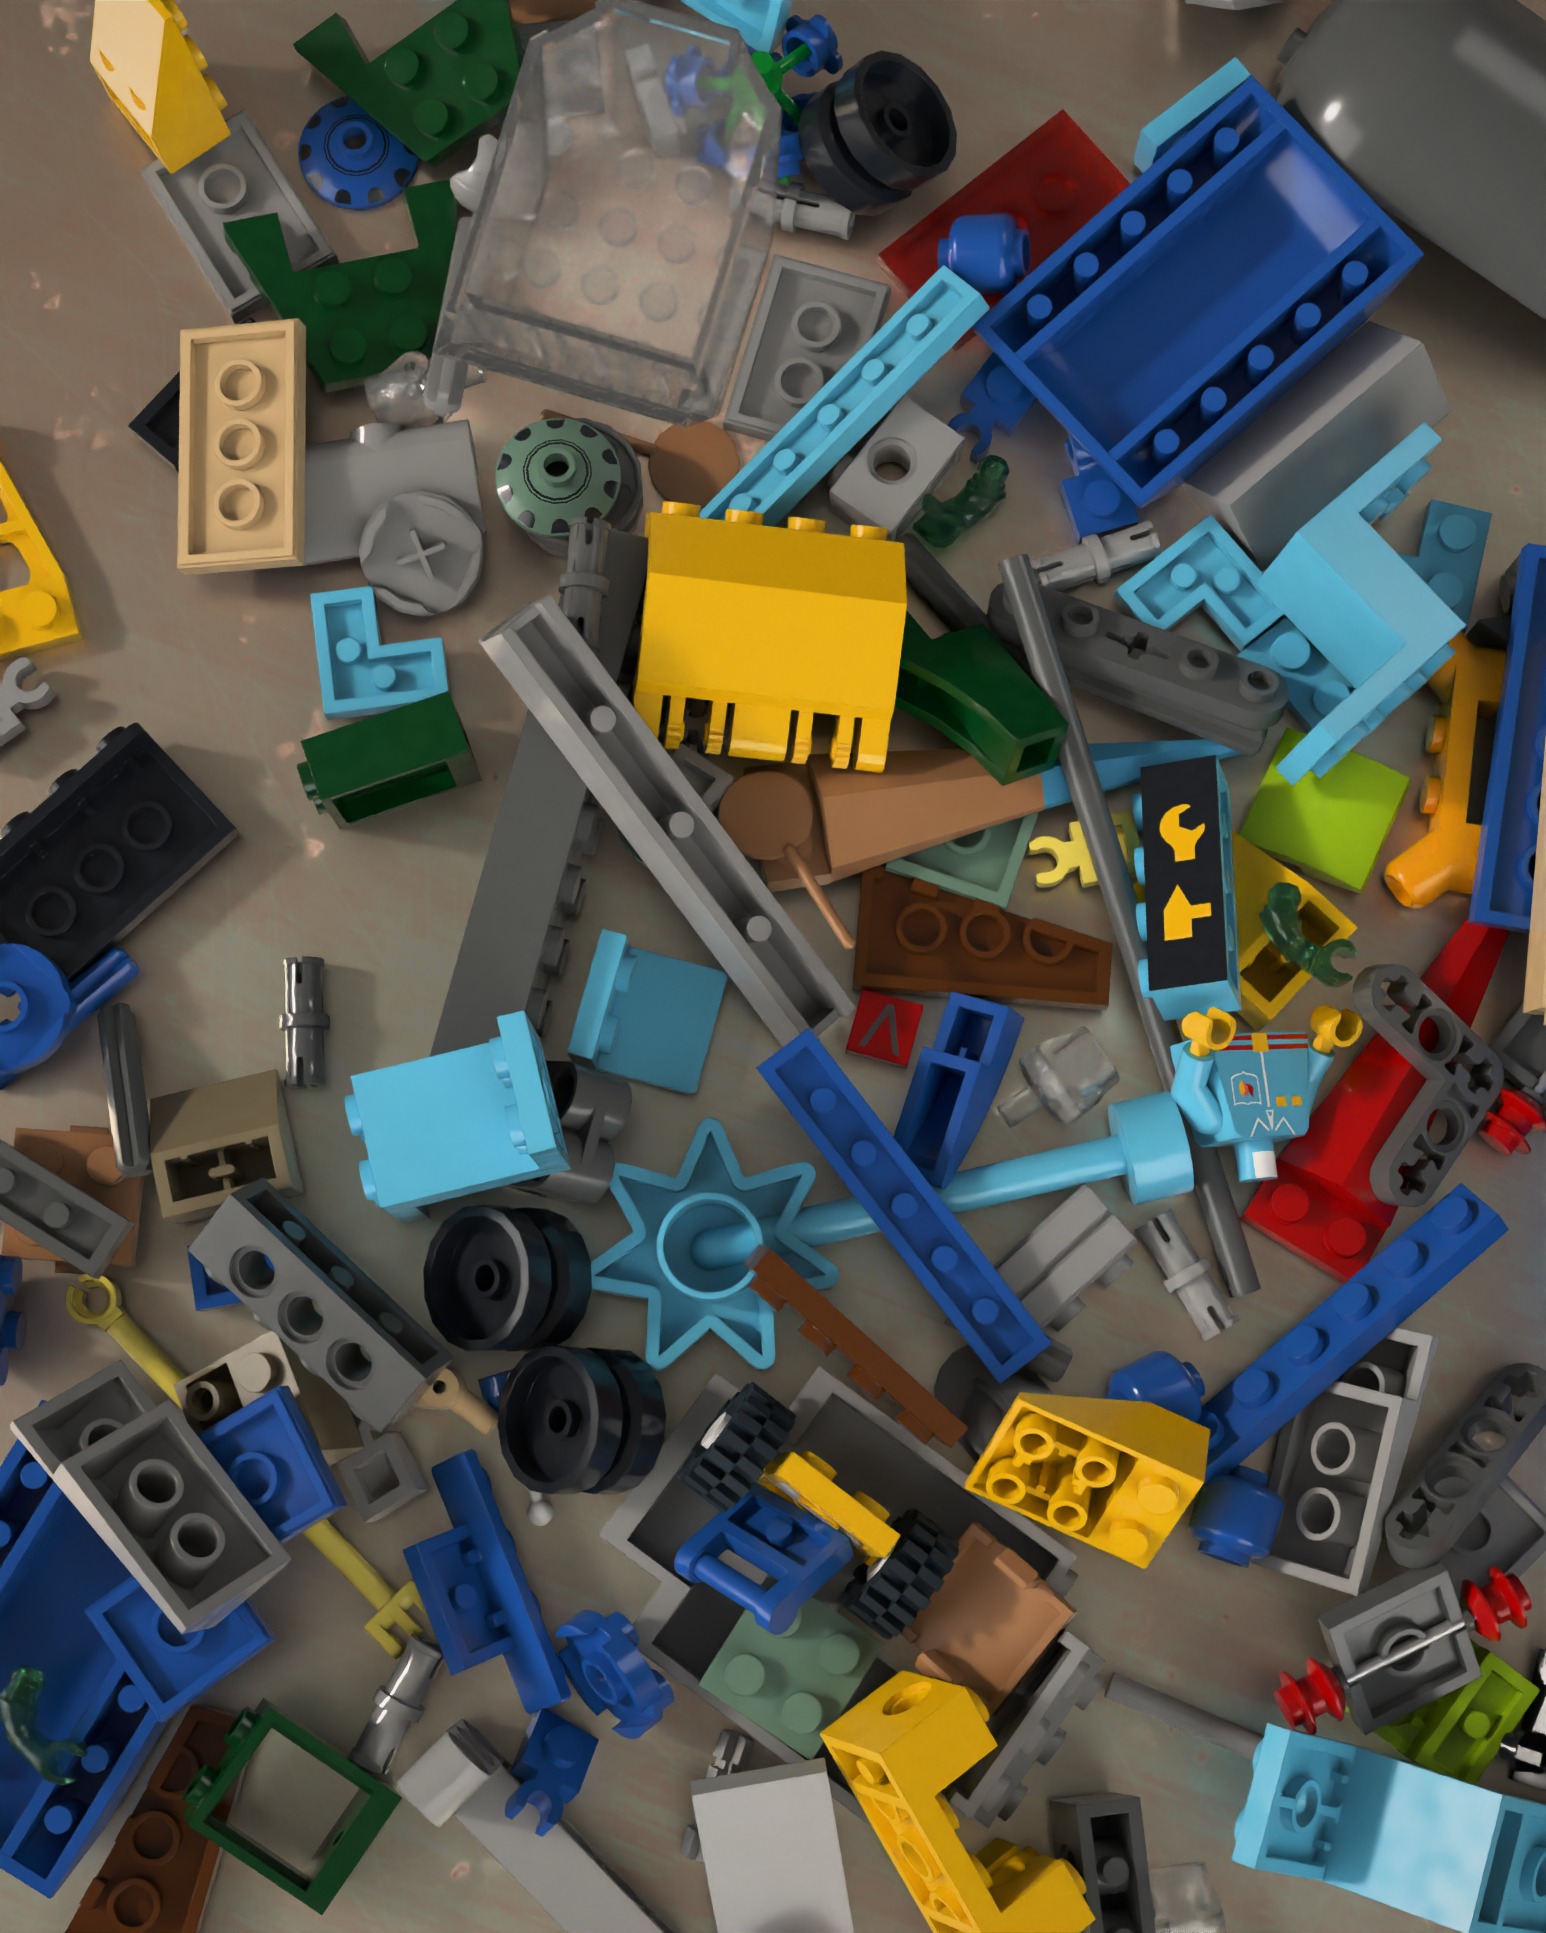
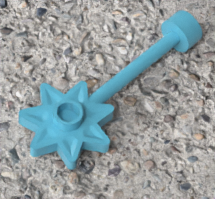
M1162 1091L1109 1104L1108 1118L1111 1133L1109 1137L958 1171L946 1189L932 1185L931 1187L954 1215L1116 1176H1121L1130 1201L1133 1205L1192 1192L1194 1188V1173L1188 1139L1177 1104L1172 1099L1169 1091ZM706 1118L699 1123L676 1178L625 1163L615 1162L609 1188L633 1232L591 1262L592 1291L648 1300L645 1357L649 1366L656 1371L668 1369L711 1330L753 1368L765 1371L771 1368L775 1362L773 1308L748 1287L756 1276L742 1264L759 1244L772 1249L818 1292L830 1290L837 1284L839 1270L835 1264L812 1249V1247L881 1232V1230L855 1196L801 1208L814 1184L816 1176L814 1167L808 1162L801 1161L744 1177L722 1124L715 1118Z

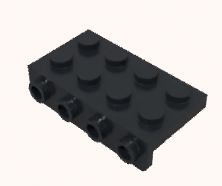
M138 722L129 725L127 728L123 726L117 727L109 732L98 743L95 749L97 754L80 770L71 769L63 773L48 789L49 797L31 813L25 811L12 818L0 832V945L21 944L40 951L60 967L69 984L112 947L116 946L240 834L237 828Z

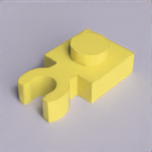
M1132 809L1112 813L1111 817L1130 877H1137L1134 864V850L1140 847ZM1079 821L1069 823L1068 831L1071 841L1063 843L1055 837L1042 836L1028 844L1027 850L1029 855L1046 852L1051 854L1057 863L1054 870L1036 875V887H1054L1064 880L1067 873L1078 871L1082 888L1099 885Z

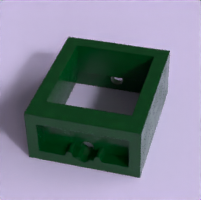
M449 691L302 740L301 744L307 761L297 764V770L309 801L313 800L319 815L328 812L339 829L482 781L463 723Z
M263 1698L255 1710L247 1706L233 1721L223 1740L230 1746L213 1769L206 1764L195 1775L183 1795V1800L189 1804L183 1814L191 1828L320 1915H323L402 1797L389 1783L354 1762L341 1750ZM271 1728L359 1787L353 1799L302 1872L213 1812Z

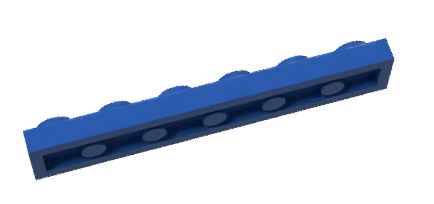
M806 1028L756 1067L760 1075L999 1384L1003 1383L1052 1344L810 1028Z
M1460 1183L1202 1407L1201 1417L1197 1421L1198 1424L1211 1429L1204 1483L1207 1484L1209 1479L1217 1474H1228L1503 1236L1509 1229L1499 1214Z

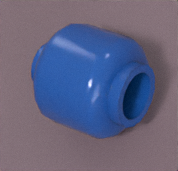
M1008 213L960 216L953 222L949 238H941L939 240L938 267L940 269L945 265L978 291L982 297L1007 295L1020 283V279H1025L1030 274L1031 242L1028 229L1026 227L1019 228L1016 220Z
M1155 1351L1117 1370L1109 1380L1108 1394H1106L1104 1399L1151 1402L1197 1423L1202 1414L1200 1398L1205 1395V1386L1199 1372L1191 1363L1187 1361L1181 1363L1168 1352Z
M1237 1465L1228 1475L1216 1474L1209 1479L1207 1484L1203 1483L1199 1489L1188 1528L1190 1534L1200 1541L1198 1552L1244 1568H1248L1251 1559L1258 1560L1268 1556L1284 1509V1502L1276 1492L1266 1488L1269 1479L1267 1474L1246 1466Z

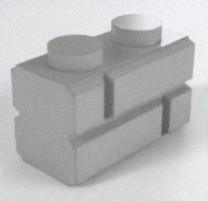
M1083 1184L993 1267L1039 1327L1043 1329L1050 1323L1058 1332L1086 1307L1078 1296L1094 1281L1098 1280L1104 1288H1107L1134 1263L1126 1252L1137 1241L1096 1194Z

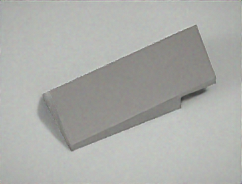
M1372 321L1366 322L1181 485V488L1206 516L1211 514L1259 570L1263 572L1271 565L1300 528L1423 422H1426L1433 428L1450 414V406L1424 343Z
M1395 1328L1282 1426L1268 1489L1273 1490L1282 1498L1284 1509L1268 1556L1258 1560L1251 1559L1250 1563L1355 1596L1367 1591L1385 1529V1518L1391 1509L1440 1338Z
M122 1360L117 1361L13 1420L9 1426L12 1432L181 1634L215 1627L283 1569L292 1559L170 1399L156 1406Z

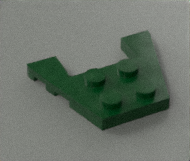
M456 0L372 62L368 60L347 21L337 13L293 44L296 51L433 168L443 163L533 99L517 22L513 20L509 0Z
M450 179L403 188V202L415 249L298 272L292 270L277 212L223 223V234L226 243L233 253L236 252L250 273V279L260 295L267 299L280 320L299 318L306 326V365L325 393L429 372L456 232L458 201L450 189Z

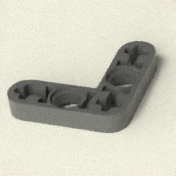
M1377 964L1364 968L1357 975L1353 984L1352 994L1355 1008L1427 1080L1375 1157L1370 1168L1369 1181L1375 1196L1386 1205L1418 1207L1425 1204L1433 1196L1499 1095L1503 1086L1504 1070L1502 1062L1496 1053L1410 969L1399 964ZM1382 982H1390L1386 993L1396 1005L1382 1004L1386 997V993L1381 987ZM1401 1006H1411V1007L1408 1008V1009L1405 1011ZM1427 1017L1435 1022L1439 1032L1438 1042L1431 1052L1423 1049L1418 1037L1420 1025ZM1451 1059H1453L1456 1063H1447V1062H1449ZM1460 1064H1473L1474 1066L1469 1074ZM1472 1077V1079L1475 1081V1084L1473 1087H1467L1468 1083L1470 1082V1078ZM1438 1108L1446 1117L1447 1131L1444 1138L1436 1144L1428 1135L1427 1121L1430 1114ZM1422 1154L1427 1156V1159L1419 1158ZM1400 1166H1407L1403 1174L1404 1178L1409 1182L1406 1189L1400 1188L1403 1182V1177L1398 1172Z

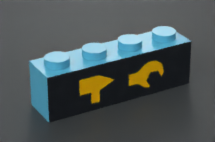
M1216 755L1140 767L1141 793L1133 794L1132 809L1138 831H1143V847H1138L1134 850L1137 879L1141 886L1145 885V902L1137 903L1136 905L1139 935L1143 942L1147 941L1148 959H1142L1138 962V977L1142 995L1145 999L1153 998L1164 1021L1182 1019L1195 1011L1207 1015L1208 1010L1212 1007L1224 1012L1240 1011L1242 1007L1230 788Z

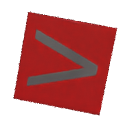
M862 989L845 1053L907 1069L924 1005Z

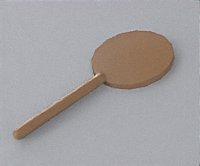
M548 409L542 410L540 414L542 420L550 418L576 419ZM688 420L673 424L659 434L654 444L619 433L629 441L634 451L649 455L648 470L652 485L662 498L667 501L700 505L701 508H704L739 473L740 459L735 443L723 429L710 422Z
M758 771L742 776L724 794L719 805L718 822L743 855L757 860H774L786 856L846 950H852L856 944L855 940L796 850L806 841L813 827L814 807L808 791L795 778L776 771Z

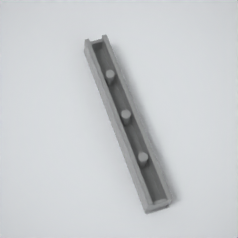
M551 595L532 604L530 601L525 603L478 640L782 1047L806 1028H810L819 1040L818 1036L840 1016H848L856 1008Z

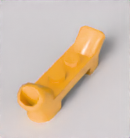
M1462 631L1448 643L1456 651V654L1426 682L1440 699L1439 715L1431 716L1426 734V751L1435 753L1433 775H1426L1424 778L1419 804L1420 812L1428 814L1427 834L1389 862L1385 868L1384 880L1393 896L1403 906L1417 910L1425 908L1447 890L1472 894L1482 825L1466 823L1476 718L1489 719L1498 710L1506 652L1501 649L1474 647Z

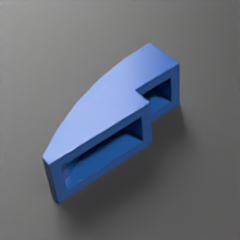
M953 991L950 993L933 1048L924 1046L922 1048L893 1136L928 1183L942 1189H946L983 1124L999 1089L1025 1019L1008 1006Z

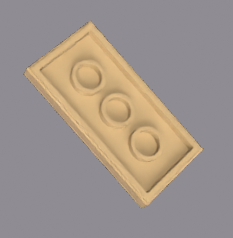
M299 318L180 330L177 569L185 575L305 566L306 326Z

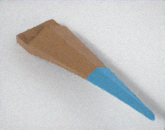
M1208 739L1088 744L1103 792L1140 782V767L1216 755L1217 759L1221 760L1243 754ZM963 748L887 751L882 773L853 770V753H850L849 764L846 769L832 768L829 753L810 754L805 764L786 762L744 768L743 776L758 771L780 772L795 778L808 791L814 807L813 827L806 841L796 850L819 885L830 884L932 846L1072 802L1059 757H1057L1053 769L1002 786ZM786 856L774 860H759L763 883L770 892L805 887Z

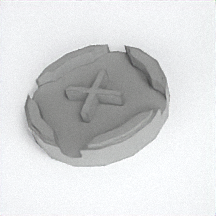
M420 489L398 493L378 506L363 528L359 557L364 576L369 582L368 585L373 586V592L377 598L398 612L423 617L445 612L467 599L480 580L485 550L481 529L466 507L447 494Z

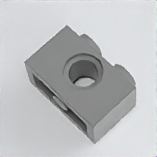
M905 395L892 411L889 410L864 435L868 442L855 459L849 454L844 456L834 468L827 481V486L831 488L829 493V511L849 526L863 525L889 529L887 541L895 542L902 536L960 461L964 444L963 436ZM884 462H896L905 468L907 474L899 480L890 481L881 478L876 473L875 468Z

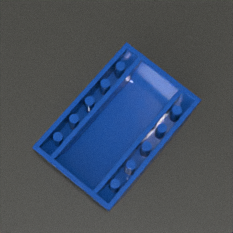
M1251 76L972 326V330L1130 499L1142 509L1184 484L1187 479L1362 326L1423 258L1424 252L1274 97Z
M41 1400V1402L39 1403L38 1406L42 1405L43 1403H45V1402H47V1401H46V1400ZM17 1439L0 1466V1868L51 1899L106 1828L171 1718L166 1722L160 1723L84 1611L132 1576V1574L22 1442Z

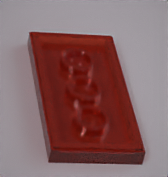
M1062 109L877 255V264L902 293L910 299L939 270V240L941 238H949L952 224L957 218L972 214L1008 213L1016 220L1019 228L1026 227L1028 229L1031 242V274L1124 191L1130 183ZM1006 295L983 296L991 309ZM972 327L951 347L955 352L977 335L972 330Z

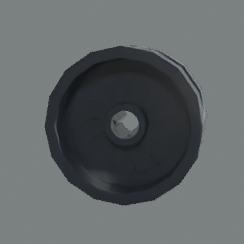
M881 50L865 56L849 68L840 80L827 85L814 95L800 113L798 136L808 167L817 183L836 203L855 214L876 217L891 210L907 199L913 190L927 185L944 173L956 156L957 131L949 105L939 87L926 72L901 54Z
M498 1205L463 1207L445 1219L430 1242L423 1268L424 1299L432 1323L447 1342L465 1351L506 1350L508 1352H530L543 1345L558 1346L572 1336L584 1318L592 1290L591 1259L582 1235L567 1217L546 1208L522 1207L512 1209L508 1206Z
M543 1345L526 1353L510 1371L500 1396L497 1427L502 1455L513 1476L530 1491L546 1494H577L579 1492L589 1494H620L637 1487L653 1470L664 1443L666 1410L661 1386L648 1363L632 1351L612 1348Z

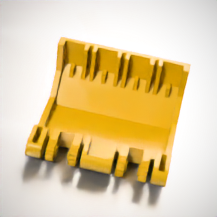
M663 501L662 513H646L644 537L648 538L647 580L631 704L658 740L663 695L668 696L663 735L664 749H679L685 728L683 720L685 699L693 698L709 700L707 723L704 725L703 730L705 753L719 755L721 752L727 703H731L727 736V756L783 762L787 750L791 710H794L790 761L797 764H805L811 752L813 714L835 715L833 738L829 748L832 768L846 769L849 764L855 717H857L852 759L853 770L882 773L886 762L890 722L895 707L907 609L904 543L887 541L889 529L872 526L851 525L850 536L825 533L826 521L789 517L787 528L763 526V513L726 509L725 521L700 518L701 506L688 503Z

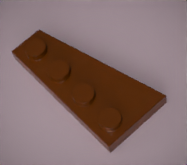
M881 866L862 871L852 990L866 989L876 992L948 998L951 991L986 1001L1107 1010L1109 1006L1113 943L1035 917L1031 920L1001 910L998 905L977 898L974 901L941 890L938 885L917 878L911 880L884 871V867Z
M199 1703L190 1706L147 1782L146 1790L133 1813L125 1821L115 1839L116 1843L98 1875L90 1883L79 1903L81 1905L64 1933H200L223 1848L187 1824L183 1812L189 1804L183 1800V1795L199 1770L206 1764L214 1769L230 1745L223 1740L229 1727L239 1714ZM247 1764L213 1811L230 1824Z

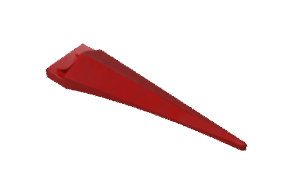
M1468 916L1420 979L1471 1029L1510 931L1468 924ZM1401 1006V1007L1406 1011V1010H1407L1408 1008H1410L1411 1006ZM1429 1017L1421 1023L1418 1035L1421 1046L1427 1052H1431L1436 1047L1439 1037L1437 1025ZM1376 1032L1309 1116V1129L1306 1134L1292 1138L1275 1158L1278 1177L1260 1181L1239 1220L1345 1284L1369 1262L1387 1228L1391 1226L1399 1207L1386 1205L1375 1196L1369 1181L1370 1168L1375 1157L1427 1079ZM1451 1059V1060H1450L1449 1062H1447V1063H1456V1062H1455L1453 1059ZM1438 1108L1435 1109L1428 1118V1132L1433 1123ZM1400 1166L1398 1170L1403 1177V1182L1400 1186L1402 1189H1406L1408 1181L1403 1176L1407 1166Z

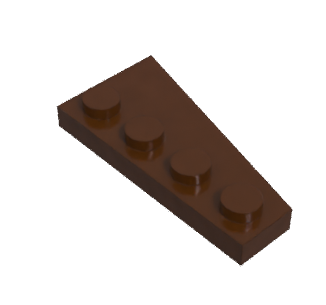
M759 1244L742 1263L756 1276L748 1287L776 1312H779L785 1304L804 1321L797 1331L826 1357L835 1349L853 1366L846 1375L875 1401L882 1395L889 1399L901 1411L895 1419L921 1443L926 1445L933 1437L949 1448H952L967 1431L968 1427L772 1249Z

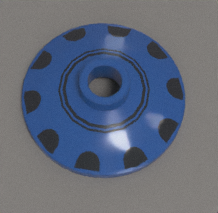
M349 96L335 99L315 112L305 125L299 141L298 156L300 168L309 187L327 203L346 210H370L393 201L403 193V188L409 186L415 176L419 163V157ZM353 138H366L365 144L359 149H350L345 146Z

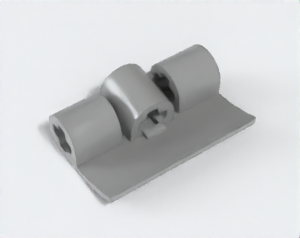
M469 420L404 429L402 425L390 422L371 423L354 429L350 432V436L347 439L305 445V565L358 558L363 528L378 506L398 493L420 489L447 494L466 507L481 529L482 537H484L487 532L477 481L478 467Z

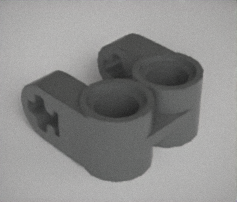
M546 1060L571 1169L504 1186L548 1199L587 1205L594 1204L602 1198L613 1177L615 1155L612 1146L608 1142L621 1132L627 1122L632 1104V1090L629 1083L623 1079L570 1061Z

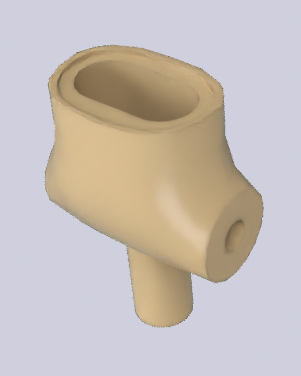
M449 1364L415 1404L430 1410L451 1409L484 1436H487L498 1423L499 1413L468 1390L465 1379ZM445 1384V1390L442 1393V1386Z

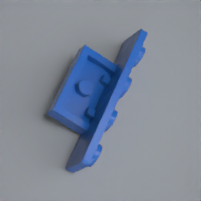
M470 1449L433 1466L431 1472L454 1529L414 1544L402 1551L451 1676L503 1654L524 1709L528 1714L538 1712L542 1707L546 1709L570 1699L571 1691L565 1679L566 1673L563 1662L554 1651L541 1618L538 1599L529 1588L516 1555L515 1541L504 1525L492 1495L490 1478L481 1466L476 1452Z

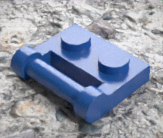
M754 1481L750 1491L743 1498L740 1497L734 1507L728 1508L724 1513L719 1512L682 1545L676 1555L674 1565L676 1572L695 1584L702 1581L755 1614L757 1625L771 1634L780 1635L793 1624L798 1608L854 1557L849 1537ZM728 1549L772 1576L778 1582L771 1589L767 1590L719 1560L718 1557Z

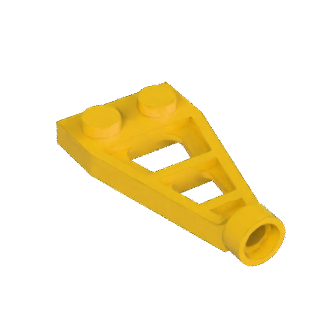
M0 458V498L7 512V521L0 523V544L11 543L15 545L30 570V579L26 585L0 592V662L83 640L84 636L70 582Z

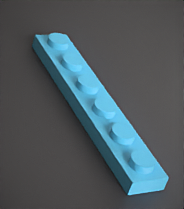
M943 265L700 511V518L725 521L726 509L763 513V526L774 527L990 309L982 295Z

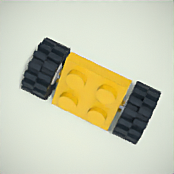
M747 1383L740 1392L738 1391L732 1397L729 1405H725L720 1410L713 1424L710 1423L704 1431L705 1434L702 1439L696 1442L691 1450L693 1453L686 1458L683 1464L684 1468L679 1472V1480L722 1513L726 1512L728 1508L734 1507L739 1498H743L750 1491L751 1485L755 1481L849 1537L854 1556H864V1563L857 1566L853 1573L855 1578L846 1586L844 1591L846 1594L842 1598L843 1607L886 1640H891L893 1635L897 1637L902 1633L905 1625L909 1627L916 1620L920 1609L923 1611L931 1602L929 1599L934 1591H939L945 1581L942 1578L951 1572L955 1564L952 1560L958 1556L959 1548L957 1547L959 1542L916 1508L905 1511L902 1518L899 1516L892 1522L890 1527L885 1523L890 1514L883 1506L860 1491H857L853 1497L832 1482L837 1472L817 1455L808 1450H803L800 1456L791 1451L785 1453L777 1452L778 1448L789 1437L788 1432L794 1427L796 1415L756 1383Z

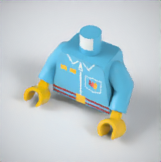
M1330 1005L1317 1007L1312 1012L1310 1018L1311 1028L1317 1034L1315 1039H1308L1307 1031L1235 1033L1236 1021L1233 1016L1215 1007L1208 1010L1207 1016L1197 1011L1185 1016L1182 1021V1031L1191 1040L1170 1046L1171 1057L1176 1071L1171 1087V1097L1190 1124L1195 1142L1202 1148L1234 1146L1239 1183L1277 1178L1273 1143L1306 1134L1309 1129V1114L1318 1088L1336 1055L1332 1047L1334 1044L1339 1047H1347L1359 1038L1363 1028V1022L1359 1015L1347 1008L1338 1011Z

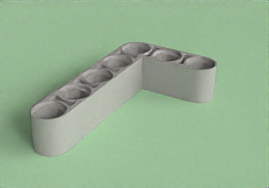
M465 1719L459 1720L450 1727L397 1781L399 1789L409 1802L434 1825L441 1827L454 1815L566 1933H674L563 1817L541 1837L535 1833L536 1827L540 1822V1814L534 1805L526 1803L525 1807L512 1820L505 1816V1805L508 1798L525 1780L510 1772L512 1764Z

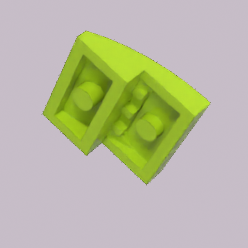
M1286 727L1239 835L1270 857L1299 866L1305 876L1363 895L1410 787L1411 780L1390 767L1349 750L1320 779L1310 770L1292 786L1277 771L1276 767L1307 734Z
M1470 1639L1482 1677L1373 1731V1733L1415 1764L1477 1783L1498 1753L1504 1735L1514 1730L1540 1692V1689L1493 1652L1479 1646ZM1347 1706V1707L1345 1708V1711H1346L1348 1714H1350L1349 1708H1348V1706Z

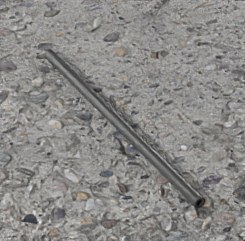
M1028 554L1017 555L999 562L998 568L1035 684L1069 723L1058 757L1164 1091L1171 1093L1176 1071L1171 1057L1170 1046L1181 1043L1183 1040L1176 1019L1164 1021L1153 998L1145 999L1142 995L1138 977V962L1142 959H1148L1147 941L1143 942L1141 940L1137 927L1136 905L1139 902ZM1178 1108L1190 1148L1195 1189L1229 1296L1233 1298L1260 1290L1259 1279L1217 1147H1200L1194 1140L1190 1124Z

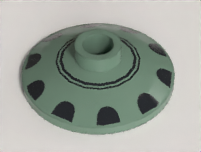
M550 418L524 427L506 443L497 461L495 483L498 498L503 509L517 525L538 536L561 539L569 538V521L571 519L587 517V523L593 524L594 518L604 520L609 515L619 496L621 471L619 460L613 447L596 429L573 419ZM557 461L563 462L569 467L568 471L559 477H553L545 471L550 463Z

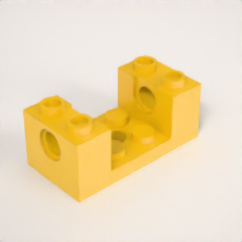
M901 1670L819 1733L933 1933H1080L1095 1920L1093 1913L1082 1896L1087 1891L1086 1885L1078 1871L1067 1860L1063 1858L1057 1860L1044 1854L1040 1855L1030 1846L1019 1850L1016 1844L998 1837L976 1855H973L965 1850L955 1833L960 1827L957 1816L938 1793L998 1746L986 1725V1722L989 1720L988 1710L972 1689L967 1686H959L941 1681L935 1677L930 1678Z

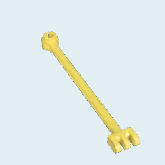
M87 1274L77 1277L79 1282L84 1283L87 1289H103L107 1296V1303L101 1311L92 1312L86 1303L88 1293L74 1285H69L65 1294V1305L70 1316L75 1321L85 1325H98L104 1332H107L182 1409L174 1384L187 1378V1376L127 1315L128 1313L121 1307L122 1295L118 1285L111 1278L104 1275L99 1280ZM327 1519L302 1532L378 1611L363 1628L393 1658L397 1659L406 1648L402 1641L389 1629L397 1623L409 1636L411 1634L417 1637L420 1636L425 1629L408 1611L414 1604L428 1617L414 1579H410L397 1592Z

